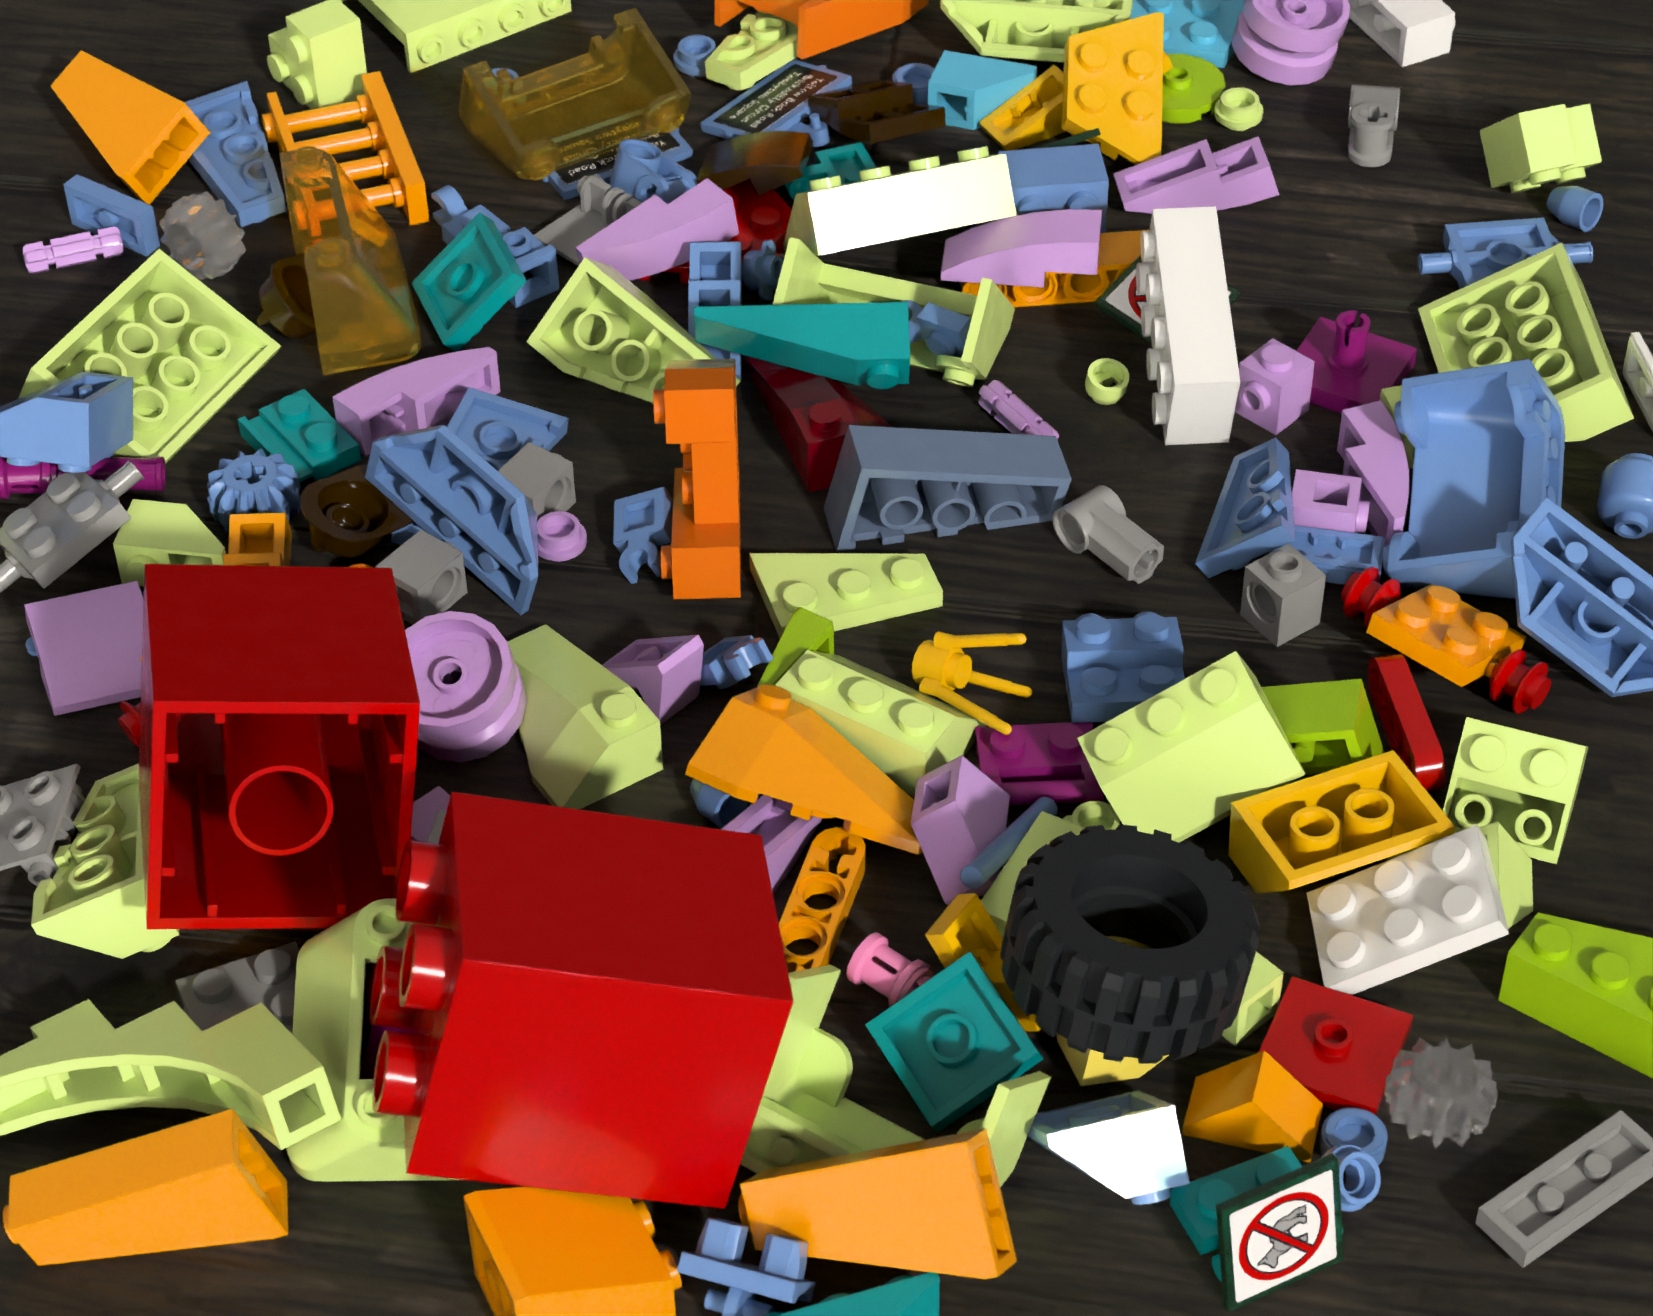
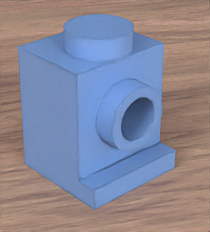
M526 227L512 232L505 229L499 230L522 273L529 271L534 276L528 279L509 301L517 308L559 290L556 249L551 244L544 246Z

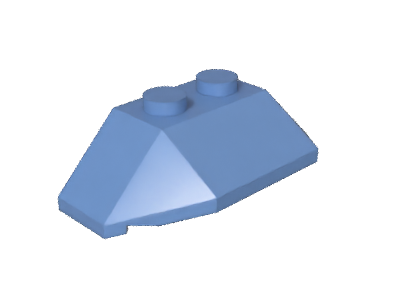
M445 425L382 436L373 441L365 478L423 530L441 541L452 543L458 550L463 552L464 566L519 615L527 612L539 573L537 513L526 496Z
M1546 497L1510 542L1518 627L1610 697L1653 691V577Z

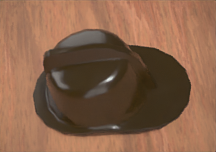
M314 252L300 253L278 260L271 265L270 276L261 285L258 299L263 311L256 322L259 326L272 324L281 334L290 339H302L315 332L346 323L355 316L358 306L356 292L348 276L329 258Z
M368 463L307 485L301 494L300 508L309 522L311 533L310 545L315 553L328 551L336 556L346 558L361 557L372 551L383 536L404 528L413 522L407 514L365 478Z

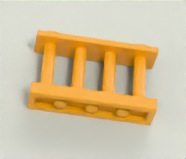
M380 71L361 75L364 94L357 95L356 101L284 115L277 93H266L269 113L261 115L265 137L268 143L276 142L296 197L292 198L291 202L297 227L307 228L313 246L323 244L319 219L394 204L395 208L403 207L410 225L429 222L425 181ZM361 120L362 124L367 123V128L294 142L292 133ZM369 147L372 148L373 152L378 151V156L304 170L301 162ZM382 175L384 180L389 179V184L317 199L314 198L312 189Z

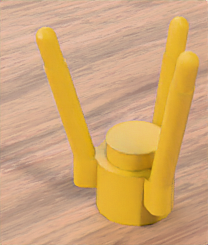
M937 631L934 635V641H923L918 647L912 662L913 679L917 684H920V693L938 697L986 726L1004 735H1008L1012 731L1010 724L955 693L953 690L955 688L962 689L967 683L1007 694L1010 693L1024 698L1030 697L1032 695L1030 687L973 671L971 657L965 655L962 648L1022 645L1026 642V635L1023 633L952 635Z

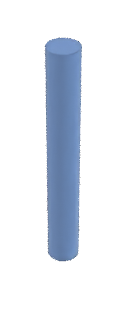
M1041 797L962 869L960 873L962 883L970 889L980 888L1009 860L1041 811L1056 816L1058 808L1054 800L1049 797Z

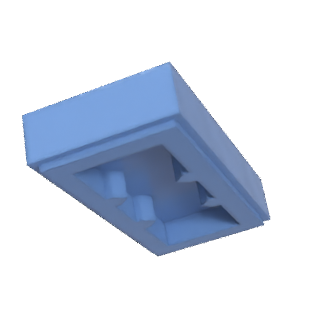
M1294 525L1295 541L1289 544L1326 574L1325 582L1345 585L1355 572L1362 573L1369 567L1377 568L1381 575L1385 537Z

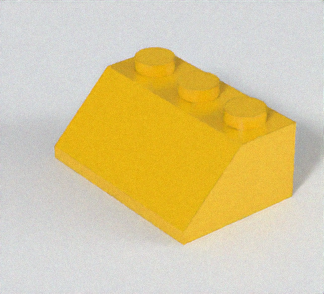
M1392 750L1231 802L1229 856L1256 894L1288 891L1430 844L1454 834L1455 826L1395 751Z

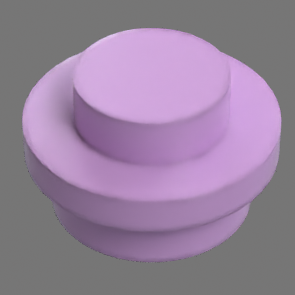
M555 511L543 515L538 520V556L546 560L562 562L578 556L587 545L586 530L575 515L569 512Z

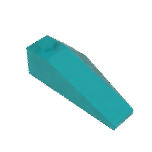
M908 302L694 307L695 339L698 343L853 385H869L876 389H889L898 384H909L910 340Z

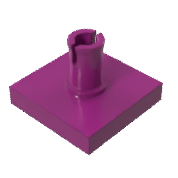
M1355 310L1340 313L1336 321L1320 317L1296 350L1315 361L1310 403L1341 414L1344 409L1380 401L1381 389L1400 386L1402 379L1407 377L1415 365L1417 348L1369 333L1371 321L1364 313L1360 315L1358 328H1355L1357 311Z

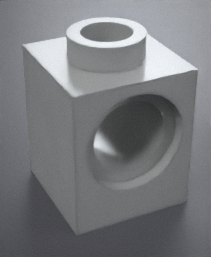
M529 442L498 470L500 474L526 496L537 513V521L543 515L550 512H566L576 503L573 462L557 453H552Z
M419 530L375 566V568H392L402 619L412 625L426 616L445 612L468 593L463 552L458 550L452 543L441 541L423 530Z
M1288 543L1245 566L1240 616L1278 647L1320 624L1326 574Z

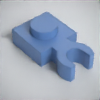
M665 487L614 500L613 544L621 553L619 568L631 584L637 583V572L647 562L657 577L661 576V553L658 550V546L671 543L673 498Z
M752 635L726 637L703 652L700 686L716 685L718 689H725L751 675L749 669L753 666L773 660L774 658L763 638L754 639Z

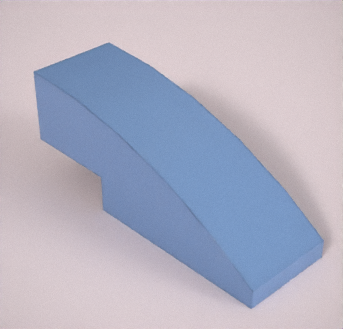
M690 242L688 333L695 338L694 307L742 306L741 242ZM700 343L717 359L736 358V377L741 379V354Z

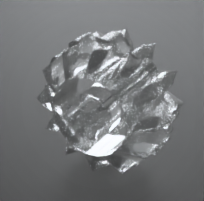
M207 191L201 194L193 193L188 197L183 196L172 203V207L166 210V216L159 221L160 227L165 233L160 240L169 247L171 252L169 257L175 258L179 265L188 272H191L199 281L205 278L212 280L217 276H223L233 269V266L239 262L240 256L246 252L245 246L241 241L245 232L236 225L234 221L236 215H231L226 210L223 199L215 201Z
M1447 1036L1435 1047L1419 1038L1412 1051L1399 1050L1398 1056L1393 1060L1390 1075L1386 1077L1384 1088L1386 1102L1390 1103L1391 1123L1407 1124L1406 1130L1409 1140L1422 1134L1430 1136L1435 1149L1447 1137L1463 1147L1466 1140L1469 1139L1470 1133H1483L1484 1128L1489 1124L1491 1110L1496 1106L1498 1090L1496 1089L1497 1083L1492 1080L1491 1062L1474 1060L1475 1054L1472 1044L1459 1050L1451 1048Z

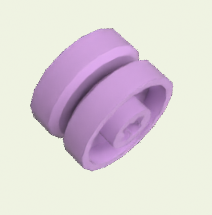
M1244 0L1243 11L1238 17L1233 33L1232 47L1238 59L1251 72L1269 81L1286 85L1310 84L1322 79L1332 66L1338 49V41L1343 36L1349 19L1350 3L1348 0Z
M447 611L426 616L407 628L405 633L420 699L417 747L438 760L466 762L487 757L508 743L522 723L527 698L523 678L518 666L514 662L508 642L496 626L473 613Z

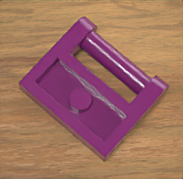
M1092 722L1010 725L1012 731L1008 735H1004L988 726L975 727V749L978 769L1010 795L1009 806L1032 805L1041 797H1049L1056 804L1085 803L1088 801L1104 802V793L1077 739L1093 730Z

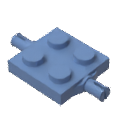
M1544 218L1445 224L1442 241L1446 252L1419 253L1417 259L1418 272L1420 275L1449 272L1457 280L1461 289L1561 242L1549 232ZM1590 241L1586 243L1563 244L1573 264L1592 263L1593 246Z

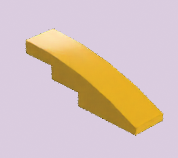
M1163 51L1164 74L1172 69L1173 66L1168 54ZM1054 64L979 122L981 128L1005 151L1016 150L1065 132L1062 129L1064 72Z

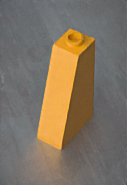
M82 50L51 85V88L116 175L140 201L148 205L153 202L210 134L208 129L184 102Z
M229 1109L11 1175L9 1205H6L3 1209V1224L9 1239L14 1244H20L38 1266L276 1239L288 1235L287 1180L233 1109Z
M986 1129L763 1170L740 1183L742 1193L738 1203L739 1215L742 1224L749 1226L748 1232H751L755 1250L763 1251L767 1233H775L807 1241V1257L979 1279L999 1277L1017 1262Z

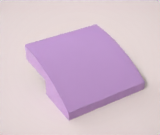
M137 581L24 604L26 622L39 658L41 677L54 716L141 697L142 663L140 657L142 656L144 599Z

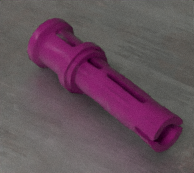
M163 456L144 458L108 457L93 465L91 470L85 472L92 479H102L105 481L129 460L144 477L143 480L137 482L129 490L164 491L166 485V467ZM0 457V499H9L11 494H44L48 485L55 478L70 472L61 471L58 469V464L40 462L33 466H14L7 463L6 457Z

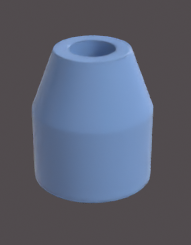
M1579 186L1556 187L1548 197L1547 208L1561 223L1587 232L1597 224L1601 217L1603 197L1599 193Z
M693 779L691 782L690 793L699 813L720 829L752 804L751 802L730 796L696 779Z

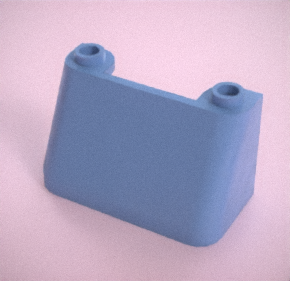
M1530 359L1402 379L1401 401L1395 404L1394 417L1398 431L1401 434L1406 433L1409 441L1415 447L1408 531L1394 533L1390 539V544L1386 545L1383 549L1382 559L1386 575L1389 578L1397 579L1400 582V587L1406 589L1420 590L1433 584L1435 586L1447 587L1458 594L1515 599L1510 542L1546 497L1559 507H1561L1565 425L1562 410L1557 399Z

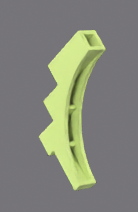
M87 999L31 1026L30 1029L34 1040L0 1055V1136L46 1121L94 1111L157 1107L182 1108L216 1114L233 1109L245 1126L257 1130L280 1150H283L341 1120L323 1065L262 1003L202 1031L175 1001L115 1029L95 1005Z

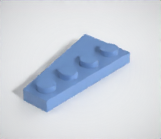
M245 81L184 102L210 132L188 161L239 226L244 227L252 223H259L271 216L285 212L284 194L273 160L268 152L267 141L259 124L258 113L251 99L248 82Z
M468 387L447 427L498 471L529 442L550 451L567 434L569 418ZM413 521L406 527L392 532L391 542L402 545L419 530L423 529Z

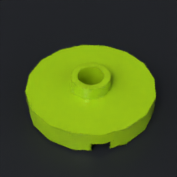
M1168 54L1173 68L1163 74L1162 121L1167 123H1192L1201 120L1202 113L1211 110V115L1214 114L1215 105L1225 91V80L1222 72L1214 64L1201 57L1187 54Z

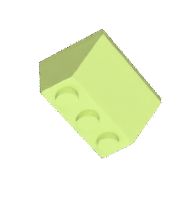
M806 650L775 684V686L790 692L792 700L814 710L902 790L915 797L918 778L961 755L964 756L975 743V727H986L985 724L949 704L920 693L911 687L839 655Z
M1237 651L1077 738L1101 790L1122 824L1137 826V831L1153 834L1155 829L1172 834L1171 840L1178 843L1228 817L1231 814V802L1287 785L1306 774L1256 676Z

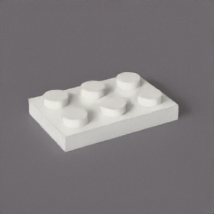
M1477 825L1307 892L1324 987L1349 995L1359 993L1509 934L1487 839Z

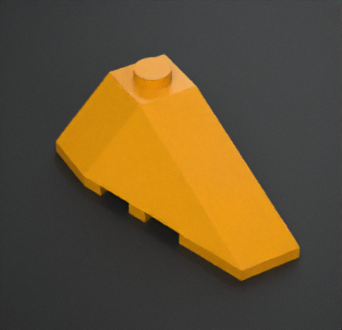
M763 684L732 697L687 765L685 775L735 798L755 804L758 795L763 794L793 804L790 812L792 816L808 821L811 816L818 818H840L844 820V829L850 834L917 855L922 853V849L911 826L914 799L814 710L792 700L791 693L781 687Z

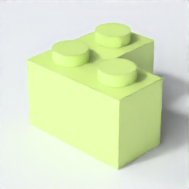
M326 0L286 16L287 27L268 34L271 55L267 57L269 70L277 82H283L294 93L300 104H306L310 109L356 101L357 95L364 94L361 75L367 74L360 18L340 0Z
M1565 104L1521 112L1479 130L1491 187L1496 188L1510 185L1511 193L1538 188L1543 183L1555 180L1556 184L1585 178L1586 168L1602 162L1590 104L1566 108Z

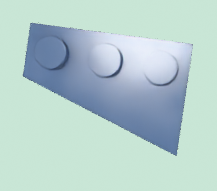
M1276 437L1233 458L1195 562L1208 578L1229 569L1233 571L1239 570L1252 559L1295 541L1289 452Z

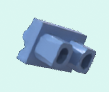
M707 1218L697 1243L696 1252H681L677 1272L730 1286L728 1293L709 1289L705 1297V1309L722 1313V1316H763L774 1312V1306L756 1301L757 1294L788 1303H795L796 1300L812 1301L816 1282L804 1279L807 1265V1241L785 1235L767 1233L760 1265L755 1266L741 1262L749 1226L721 1218Z

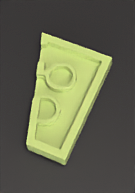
M757 12L755 15L747 14L741 21V31L738 34L727 36L705 60L706 78L727 85L732 90L751 88L758 80L797 58L798 27L792 22L770 13Z
M749 553L750 571L779 638H781L792 614L798 607L833 621L834 631L943 606V589L925 554Z

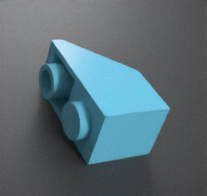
M944 50L928 81V105L945 107L947 126L970 130L981 128L979 124L981 120L1036 79L1037 66Z

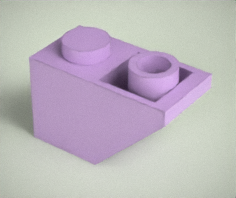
M962 755L917 779L911 817L913 831L944 903L948 906L958 894L976 893L978 897L984 896L999 875L1000 869L978 889L966 887L960 878L962 869L1006 829L1010 795Z

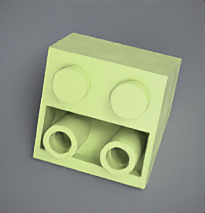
M1466 717L1443 812L1455 826L1454 833L1474 825L1481 827L1499 822L1530 858L1557 864L1589 746Z

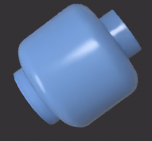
M1642 453L1626 454L1607 465L1601 475L1597 500L1598 517L1607 527L1614 529L1615 533L1619 536L1637 539L1648 533H1653V457Z

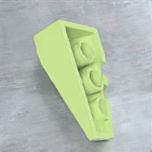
M138 763L95 781L73 821L78 830L75 839L71 845L60 846L53 857L58 870L53 879L41 880L34 892L31 926L37 935L121 959L140 951H156L165 946L172 938L179 936L180 929L146 930Z

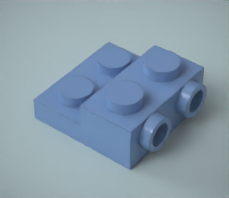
M1141 612L1133 618L1105 619L1097 614L1088 613L1081 615L1076 620H1062L1061 659L1072 723L1107 722L1185 679L1183 672V643L1177 617H1163L1154 612Z

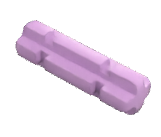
M112 226L97 229L98 235L91 236L90 231L50 239V245L43 246L42 241L26 244L23 246L26 268L29 273L35 274L49 271L48 265L56 264L58 269L96 261V255L103 254L104 259L120 256L124 252L120 231L117 227Z
M993 380L988 386L983 385L980 388L979 405L991 416H995L994 418L1010 433L1056 436L1058 440L1059 433L1046 421H1042L1043 419L1018 396L1012 394V391L1001 381Z

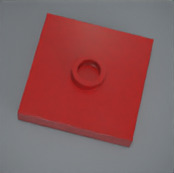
M1292 976L1259 1052L1265 1050L1312 1093L1324 1107L1336 1111L1349 1107L1360 1108L1376 1115L1411 1030L1413 1015Z

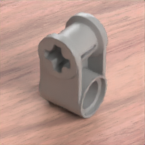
M1366 85L1351 86L1348 128H1350L1348 157L1353 163L1364 167H1379L1390 161L1394 131H1397L1400 88Z

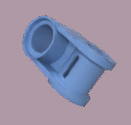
M625 139L620 142L609 183L611 189L619 187L625 193L635 196L636 200L642 203L656 194L667 204L698 184L697 176L692 171L685 169L663 154L657 146L637 139Z

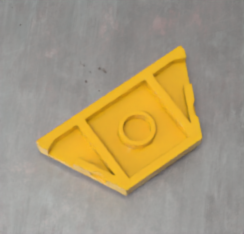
M1156 12L1071 35L1064 47L1062 129L1082 141L1099 144L1101 152L1116 160L1118 155H1121L1138 165L1161 156L1164 13Z

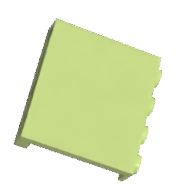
M358 0L404 45L407 70L410 73L572 11L571 0Z

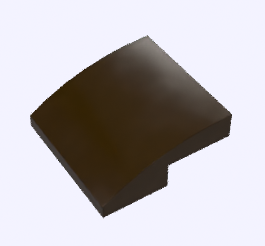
M878 80L808 96V106L814 113H818L826 124L849 138L868 144L946 126L945 107L914 103L912 83Z
M795 131L758 132L724 140L709 147L697 182L699 184L708 178L724 190L750 179L759 196L803 177L813 140L809 133Z

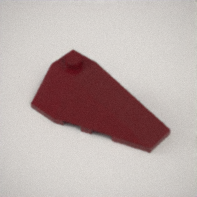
M742 355L743 362L808 492L830 488L848 425L892 427L838 380Z

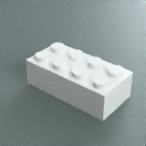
M1216 206L1152 209L1150 231H1141L1140 250L1142 263H1137L1136 286L1138 294H1146L1147 305H1142L1141 327L1143 337H1151L1153 347L1147 349L1146 357L1148 380H1157L1158 392H1153L1152 394L1154 425H1163L1165 445L1228 443L1240 386V375Z

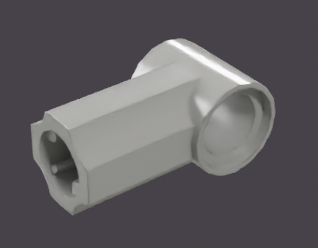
M1098 485L1059 508L1053 514L1052 520L1056 535L1068 550L1074 553H1082L1087 549L1090 550L1126 580H1132L1137 585L1150 578L1157 565L1163 560L1164 545L1126 517V511L1120 498L1112 489L1105 485Z

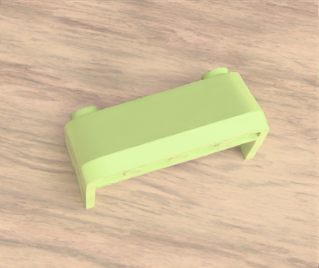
M791 237L789 238L772 304L882 303L909 300L918 303L922 308L929 302L970 317L971 323L962 358L948 355L936 356L928 349L925 340H918L910 344V366L944 373L942 378L944 381L965 387H973L975 379H986L1010 330L1015 311L1013 305L991 279H981L978 295L967 294L825 264L800 239Z
M380 899L361 908L310 938L301 947L297 956L292 1034L323 1065L341 1117L340 1121L286 1148L293 1169L300 1176L311 1181L462 1180L407 1174L404 1116L374 1113V1079H359L365 963H376L382 946L404 948L408 931L413 924L411 922L397 921L396 899Z
M831 964L788 973L794 1002L740 1162L741 1165L757 1174L763 1170L925 1140L844 1097L853 1071L850 1052L840 1039L819 1028L841 971ZM1041 1071L999 1083L986 1117L967 1123L957 1133L980 1129L987 1130L1000 1187L1013 1172L1050 1081L1051 1077Z

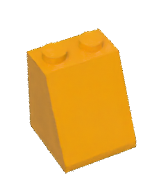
M534 1187L480 1190L463 1196L475 1275L494 1316H676L674 1290L682 1287L679 1272H677V1265L669 1250L666 1249L658 1252L652 1240L655 1237L654 1225L642 1199L632 1202L631 1198Z

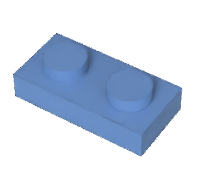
M78 174L63 184L73 225L98 235L97 229L117 227L122 237L123 246L144 256H149L160 247L153 206Z

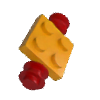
M1369 567L1362 573L1355 572L1347 580L1341 593V600L1344 602V615L1348 618H1353L1361 612L1364 613L1366 633L1460 687L1486 674L1490 678L1491 699L1497 702L1507 695L1512 697V710L1516 714H1521L1528 708L1536 709L1546 698L1551 687V679L1547 677V663L1539 662L1532 668L1525 665L1526 652L1521 649L1526 636L1508 627L1507 621L1502 617L1489 612H1481L1463 602L1459 594L1452 589L1433 584L1401 599L1400 582L1392 578L1383 585L1380 584L1379 570L1375 567Z

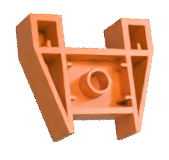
M715 0L714 25L721 27L749 6H752L758 12L770 13L788 20L797 26V57L805 59L902 24L927 6L928 0Z
M736 358L670 360L665 368L664 389H655L653 391L654 423L665 424L666 444H680V450L683 453V468H675L671 545L661 546L662 579H672L673 599L741 598L740 473Z

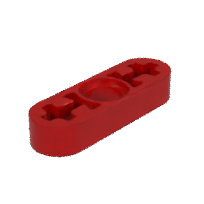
M1402 654L1372 657L1368 665L1370 694L1391 750L1395 751L1426 791L1443 789L1445 784L1443 752L1405 657Z

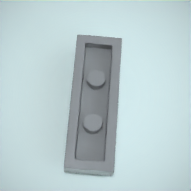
M1620 1110L1480 1206L1475 1224L1524 1268L1653 1177V1138Z

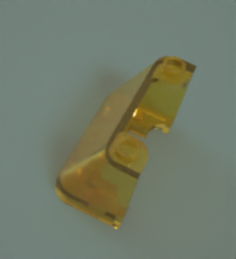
M635 7L614 15V23L617 28L604 41L600 35L591 37L589 53L516 79L511 78L506 68L498 70L495 76L486 60L465 67L463 69L459 116L468 132L521 179L536 181L546 178L553 171L619 147L620 142L625 139L640 140L659 132L668 133L677 129L685 119V114L689 108L691 92Z
M304 146L294 151L279 153L295 255L306 253L304 264L323 375L397 363L412 358L421 349L420 326L394 230L329 153L313 146Z

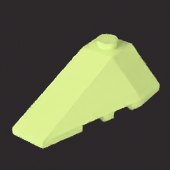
M586 257L582 260L526 341L564 373L653 403V391L655 389H664L665 368L670 360L717 359L700 343L696 342L694 337L649 296L613 267ZM736 377V387H737V385L739 384V382L741 381V380L738 379L737 377Z
M546 624L507 641L513 654L514 662L518 666L523 678L527 698L523 720L518 728V732L526 752L532 782L552 806L581 809L663 770L660 720L627 683Z

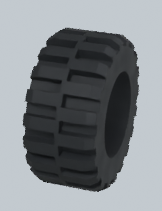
M1103 825L1089 826L1080 831V835L1076 836L1070 831L1050 841L1049 845L1046 844L1039 848L1028 858L1027 865L1019 872L1001 944L1000 957L1003 961L1001 970L1008 988L1011 992L1014 991L1013 997L1027 1016L1035 1014L1038 1027L1051 1037L1059 1034L1067 1039L1069 1047L1083 1053L1086 1052L1087 1048L1104 1053L1103 1059L1122 1062L1124 1057L1138 1058L1139 1064L1158 1063L1165 1055H1169L1172 1060H1176L1195 1053L1197 1046L1203 1049L1222 1037L1223 1030L1229 1028L1238 1015L1258 947L1259 939L1257 935L1260 929L1258 916L1251 905L1252 901L1240 881L1232 882L1233 876L1230 869L1220 860L1210 861L1205 857L1204 849L1189 841L1183 845L1171 840L1172 834L1155 829L1153 834L1137 831V826L1119 825L1116 830H1105ZM1107 936L1134 940L1152 949L1126 945Z

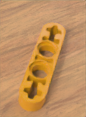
M834 827L826 829L817 834L812 841L780 919L779 928L788 973L829 965L865 874L866 845L862 837L848 833L844 828ZM838 854H843L837 865V875L829 872V861L834 860ZM816 894H827L837 900L835 905L823 910L811 908L805 903L807 898ZM798 939H809L819 945L815 952L808 955H796L791 953L786 947L789 943Z

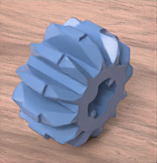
M261 448L254 455H245L239 450L236 459H220L219 469L208 473L209 482L207 488L209 496L207 501L209 511L213 514L214 521L220 522L223 525L226 533H229L230 514L286 513L289 522L290 516L299 513L300 485L298 475L295 473L293 465H289L284 461L282 454H273L267 457Z

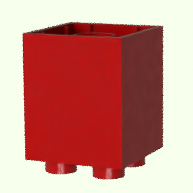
M145 564L139 797L146 930L329 928L374 901L396 899L403 852L408 840H411L420 699L392 568Z
M451 792L438 844L408 840L406 843L397 883L396 919L397 921L411 922L413 924L408 931L404 948L382 946L380 948L371 989V1025L400 1028V1032L385 1031L380 1041L373 1082V1111L380 1114L404 1116L406 1173L725 1209L794 1002L762 836Z

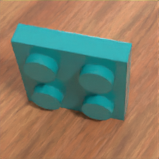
M479 212L415 278L412 285L442 343L456 352L480 332L482 327L507 301L515 296L527 280L494 221Z
M970 951L865 1024L926 1120L937 1133L995 1094L999 1083L1019 1077L1044 1059L978 960Z

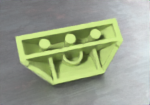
M941 0V10L981 56L1064 63V47L1069 36L1130 20L1134 0Z

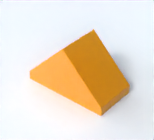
M1264 1050L1195 1078L1182 1135L1263 1153H1270L1289 1146L1298 1160L1311 1163L1323 1104Z

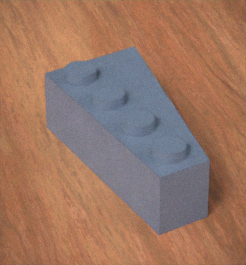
M848 425L825 501L824 512L835 550L839 552L856 549V541L880 538L882 545L904 542V534L935 530L937 537L958 535V530L973 524L985 523L987 530L1053 521V514L1062 507L1072 478L1056 436Z

